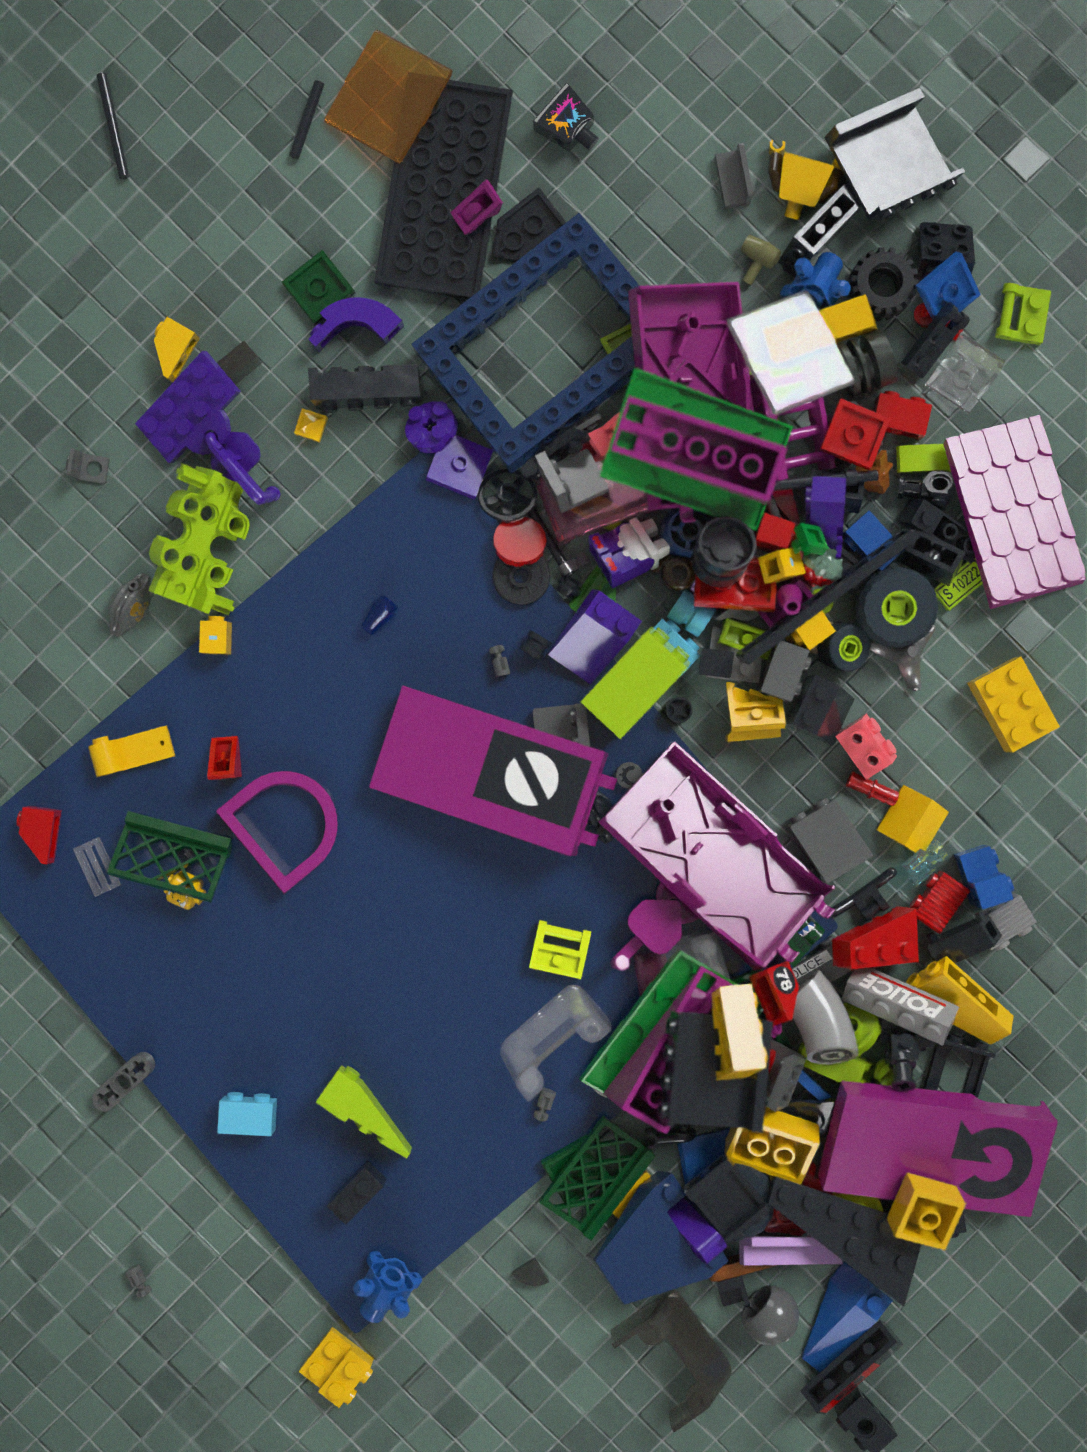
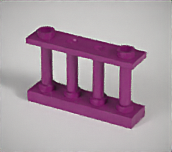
M817 360L799 364L801 370L799 373L771 378L769 371L750 374L754 412L777 420L778 416L808 410L810 426L793 429L788 442L813 437L815 452L787 459L784 457L777 481L788 479V469L817 463L818 470L836 468V457L819 450L828 429V422L820 382L821 371L817 366ZM803 383L806 399L780 405L774 403L773 389Z

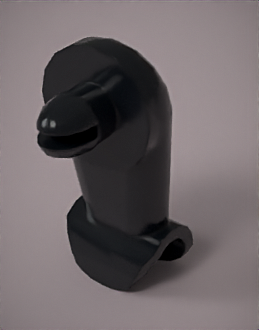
M679 1124L680 1127L669 1130L667 1134L662 1131L656 1132L654 1128H646L645 1134L651 1135L653 1138L644 1140V1145L649 1149H653L661 1144L687 1143L695 1139L696 1130L690 1128V1124Z

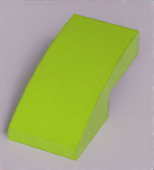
M944 444L903 445L896 447L897 473L951 471Z

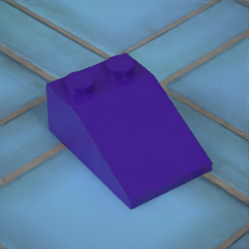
M591 589L547 655L591 684L627 644L642 621L601 591Z

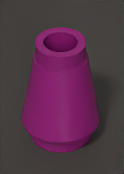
M792 584L780 587L776 593L777 605L790 615L799 612L802 602L801 590Z

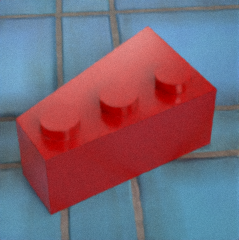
M897 906L891 909V912L883 916H877L871 922L863 926H857L833 938V966L859 969L919 962L917 909Z

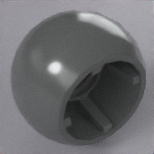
M766 1285L758 1289L749 1298L750 1306H744L741 1318L745 1331L754 1341L765 1346H777L792 1338L798 1328L797 1323L800 1314L798 1305L789 1292L775 1285Z

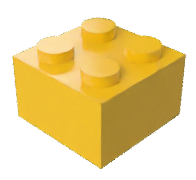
M906 1173L887 1220L895 1237L945 1250L966 1204L957 1186Z

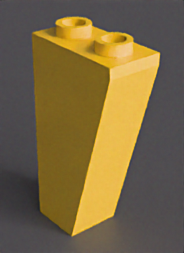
M947 956L937 962H931L924 970L911 974L906 980V983L959 1006L953 1025L992 1045L1011 1034L1014 1015Z

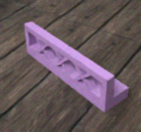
M760 1236L753 1238L744 1237L743 1240H739L740 1265L842 1264L840 1258L811 1236Z

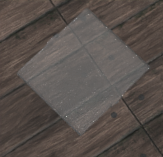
M804 290L727 319V325L746 360L745 363L775 415L854 384V378L835 344L836 341L829 328L825 325L808 291Z

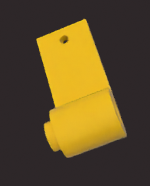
M167 726L115 740H109L108 736L92 740L93 745L88 746L96 777L175 756Z

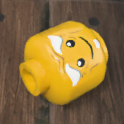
M182 871L172 874L168 878L170 884L179 885L186 881ZM186 872L190 879L195 877V875ZM202 879L193 883L196 891L206 893V890L203 889ZM164 890L167 901L186 910L193 908L195 904L200 905L203 901Z

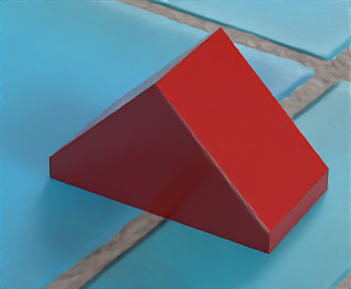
M238 736L211 738L207 772L208 780L242 777Z

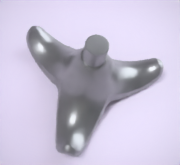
M933 625L929 633L917 643L905 647H886L870 639V651L896 663L909 689L912 691L920 690V656L935 632L936 626Z

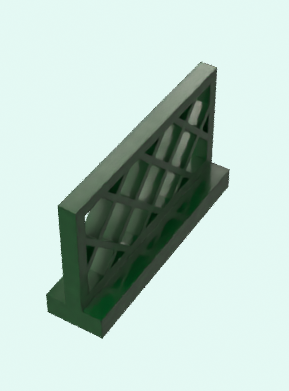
M128 811L124 820L125 826L108 867L107 874L212 903L225 863L232 851L231 839ZM129 833L141 836L144 843L129 849L126 841ZM159 841L166 843L170 850L155 856L150 846ZM147 848L152 858L138 865L133 854ZM185 848L192 850L195 857L181 863L176 852ZM173 855L178 865L164 872L158 861ZM210 855L220 857L218 865L209 870L206 869L202 862V859ZM130 856L135 866L127 871L116 869L118 862ZM199 862L204 872L190 879L184 868ZM155 863L161 874L153 878L144 877L141 870ZM181 870L186 881L179 885L170 884L167 877ZM207 877L211 884L208 894L196 891L193 883Z
M602 1116L540 1197L539 1202L580 1230L583 1236L592 1241L656 1156L652 1149L644 1145L643 1141L640 1142L608 1118ZM605 1125L613 1130L614 1139L599 1142V1133ZM630 1142L636 1146L629 1155L620 1156L619 1144ZM615 1145L616 1157L602 1159L600 1148ZM596 1148L598 1160L583 1163L582 1155L585 1151ZM617 1163L618 1171L615 1175L604 1177L602 1165ZM599 1166L600 1178L586 1181L584 1169ZM580 1170L582 1181L567 1184L566 1176L569 1172ZM601 1184L602 1192L599 1196L588 1198L586 1187ZM583 1187L584 1199L569 1202L568 1190ZM564 1191L566 1203L553 1204L549 1201L553 1193ZM585 1205L586 1213L580 1221L571 1216L570 1208Z

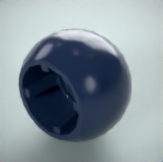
M672 508L662 519L660 539H664L669 544L670 555L673 557H684L691 561L693 549H690V544L697 541L702 530L701 523L705 526L714 518L712 515L692 509L693 518H697L695 522L681 521L679 526H672V522L680 517V509ZM687 524L693 525L697 531L696 536L686 537L683 534L682 527ZM677 533L678 539L684 543L683 548L674 542L672 534Z

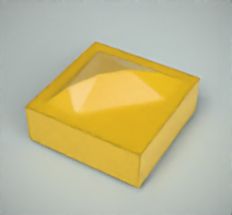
M302 408L294 434L320 443L328 417Z

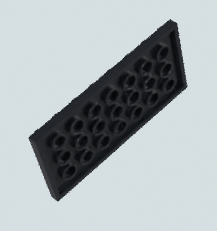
M409 73L374 280L375 284L464 299L471 298L481 290L493 216L488 217L472 233L465 235L450 212L485 180L490 182L497 193L513 90Z

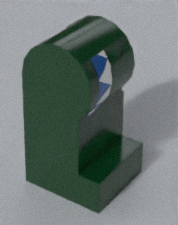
M811 916L807 918L787 942L792 950L799 952L797 957L792 962H789L793 967L801 961V958L825 932V929Z

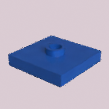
M957 251L915 285L932 320L946 303H953L958 308V312H961L981 295L962 253Z

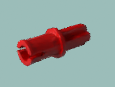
M853 771L850 773L845 787L867 795L866 798L868 799L872 797L890 806H894L899 798L897 791L879 784L877 779L873 781L870 779L866 780L865 777Z

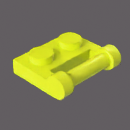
M539 920L529 968L581 979L591 931L583 930V932L548 925L547 921ZM544 935L580 942L579 950L543 942Z

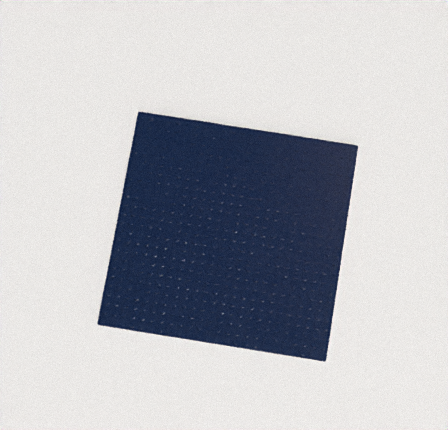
M436 452L418 453L237 606L233 612L224 617V621L232 623L231 655L199 653L200 639H198L0 807V912L126 1062L139 1052H147L152 1055L155 1060V1068L142 1082L354 1333L360 1332L370 1323L360 1313V1305L365 1297L357 1296L353 1290L354 1284L358 1280L364 1279L369 1270L367 1256L370 1252L378 1251L384 1259L397 1258L403 1261L409 1272H417L423 1279L547 1174L540 1160L587 1134L588 1136L602 1116L611 1120L623 1110L609 1098L599 1095L592 1087L581 1082L579 1078L677 949L728 979L751 971V967L700 918L694 922L682 924L681 939L667 953L656 954L643 944L629 959L630 965L628 969L621 971L612 968L610 965L611 959L635 935L628 926L629 914L643 900H656L657 886L661 882L614 836L613 841L607 844L597 840L596 846L580 842L577 855L568 856L369 788L402 685L534 729L533 709L580 704L588 693L617 664L613 659L597 678L589 684L547 655L574 616V611L551 584H549L547 591L540 599L526 605L512 604L498 594L492 579L493 568L499 558L494 548L493 536L500 524L482 510L477 497L473 500L425 480ZM518 569L514 573V579L518 583H525L529 579V573L526 569ZM529 630L552 643L550 648L545 649L542 661L519 649L520 645L528 639L527 634ZM497 645L504 646L505 651L501 655L502 657H507L511 673L501 677H495L492 664L495 654H490L489 652L491 647ZM653 705L621 739L586 707L590 747L609 753L602 774L616 778L618 767L626 762L637 764L643 774L666 747L674 741L706 769ZM162 726L168 727L175 753L174 757L96 777L88 746L93 745V739L108 736L109 740H115ZM238 736L242 777L208 780L207 772L211 738ZM280 771L303 774L320 784L334 804L338 822L335 842L327 857L318 867L285 894H283L216 812V810L255 779ZM616 782L614 790L602 786L598 788L610 799L612 805L628 790L618 782ZM279 785L268 788L234 814L236 819L284 876H287L318 849L324 836L325 819L319 803L307 791L295 786ZM34 806L62 810L54 863L41 864L19 835L20 827H17V816L22 811V807ZM128 811L231 839L232 851L225 863L212 903L202 901L200 905L195 904L193 908L186 910L167 901L166 893L162 889L107 874L108 867L124 829V820ZM129 833L126 841L129 849L144 843L141 836ZM161 841L150 846L155 856L170 850L167 844ZM147 848L133 854L138 865L152 858ZM185 848L176 852L181 863L195 857L190 849ZM173 855L158 861L164 872L178 865ZM210 855L202 859V862L206 869L209 870L218 865L220 857ZM130 856L118 862L116 869L127 871L135 866ZM199 862L184 868L186 872L195 876L204 872ZM155 863L141 870L144 877L153 878L161 874ZM207 877L202 879L203 889L208 894L211 884ZM815 910L810 915L825 929V932L802 958L837 930L838 924L831 916L828 919L823 918ZM539 920L547 921L548 925L583 932V930L591 931L581 979L529 968ZM544 935L543 942L579 950L580 942ZM777 953L767 966L762 969L766 970L786 962V960ZM747 980L738 985H750V981ZM143 1061L140 1062L133 1071L135 1073L139 1072L145 1066V1063ZM341 1065L345 1068L350 1066L360 1074L359 1078L365 1082L411 1145L412 1150L408 1158L381 1144L376 1138L377 1134H364L359 1131L358 1126L350 1118L344 1122L316 1103ZM541 1088H548L556 1092L551 1110H546L545 1112L548 1114L546 1122L534 1118L535 1110L540 1109L537 1103ZM230 1092L243 1093V1097H254V1094H269L270 1098H277L275 1132L272 1136L218 1134L219 1101ZM368 1160L387 1178L384 1187L345 1225L327 1207L328 1202Z

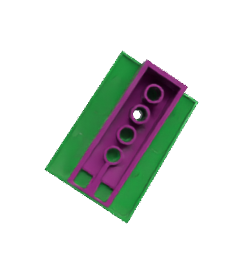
M635 368L600 477L715 517L728 516L737 518L748 525L750 529L758 531L765 507L770 500L793 426ZM719 457H728V464L721 465L718 461Z
M677 949L654 981L648 985L626 1018L620 1022L606 1044L600 1048L579 1080L603 1093L621 1109L667 1134L671 1127L660 1122L657 1109L659 1102L662 1101L663 1090L660 1087L661 1075L665 1072L663 1050L668 1042L666 1021L670 1017V1011L713 1014L712 993L720 987L739 985ZM757 996L756 1014L758 1017L763 1008Z

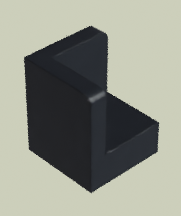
M701 648L698 674L730 678L734 652Z
M742 1275L716 1281L723 1306L742 1301L745 1307L750 1306Z

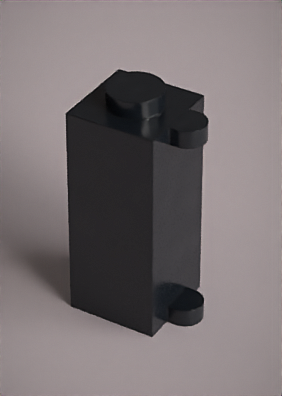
M982 911L975 913V919L937 936L933 932L927 934L926 937L929 942L927 948L934 961L937 962L947 956L951 961L957 963L995 947L1002 934L989 913L984 914Z

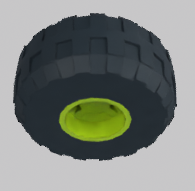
M902 567L883 569L870 576L859 589L860 591L855 602L856 618L864 633L878 644L893 648L913 645L924 638L935 624L938 610L935 590L929 581L916 571Z

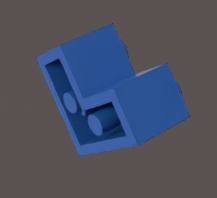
M983 844L954 854L963 885L970 890L967 895L970 905L983 910L1014 900L1011 893L1014 892L1012 880L1009 876L1006 877L1004 873L998 872L996 865L999 864V859L994 849Z

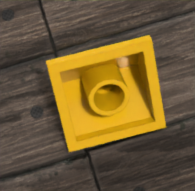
M902 785L898 792V801L894 806L889 807L876 830L923 857L949 811L927 796Z

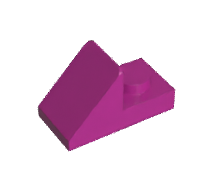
M485 180L450 213L464 234L467 235L472 233L488 217L498 215L503 202L490 182Z

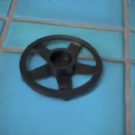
M501 469L489 474L482 481L478 490V501L482 510L488 516L509 523L510 521L525 517L533 510L537 502V488L533 480L523 477L521 475L522 472L519 470L513 472L519 475L513 483H503L497 475L511 472L508 469ZM491 480L497 489V493L483 498L484 486ZM526 480L531 485L532 498L518 493ZM501 503L503 515L494 513L486 505ZM514 503L529 505L524 511L511 515Z

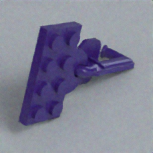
M201 351L135 424L168 463H174L187 448L201 455L211 454L212 470L222 473L223 477L237 482L254 503L261 505L277 501L280 498V491L277 487L270 486L263 492L248 474L260 460L261 452L258 445L247 433L231 431L230 420L224 410L241 391L207 351Z

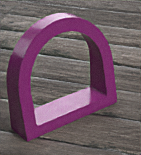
M280 771L263 775L255 779L216 810L219 817L283 894L288 892L324 861L332 849L337 834V814L330 796L316 781L296 772ZM279 785L295 786L307 791L319 803L325 819L324 836L318 849L287 876L280 872L234 816L236 812L259 793Z

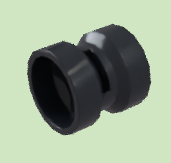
M684 697L672 698L665 706V715L673 723L686 722L692 715V704Z

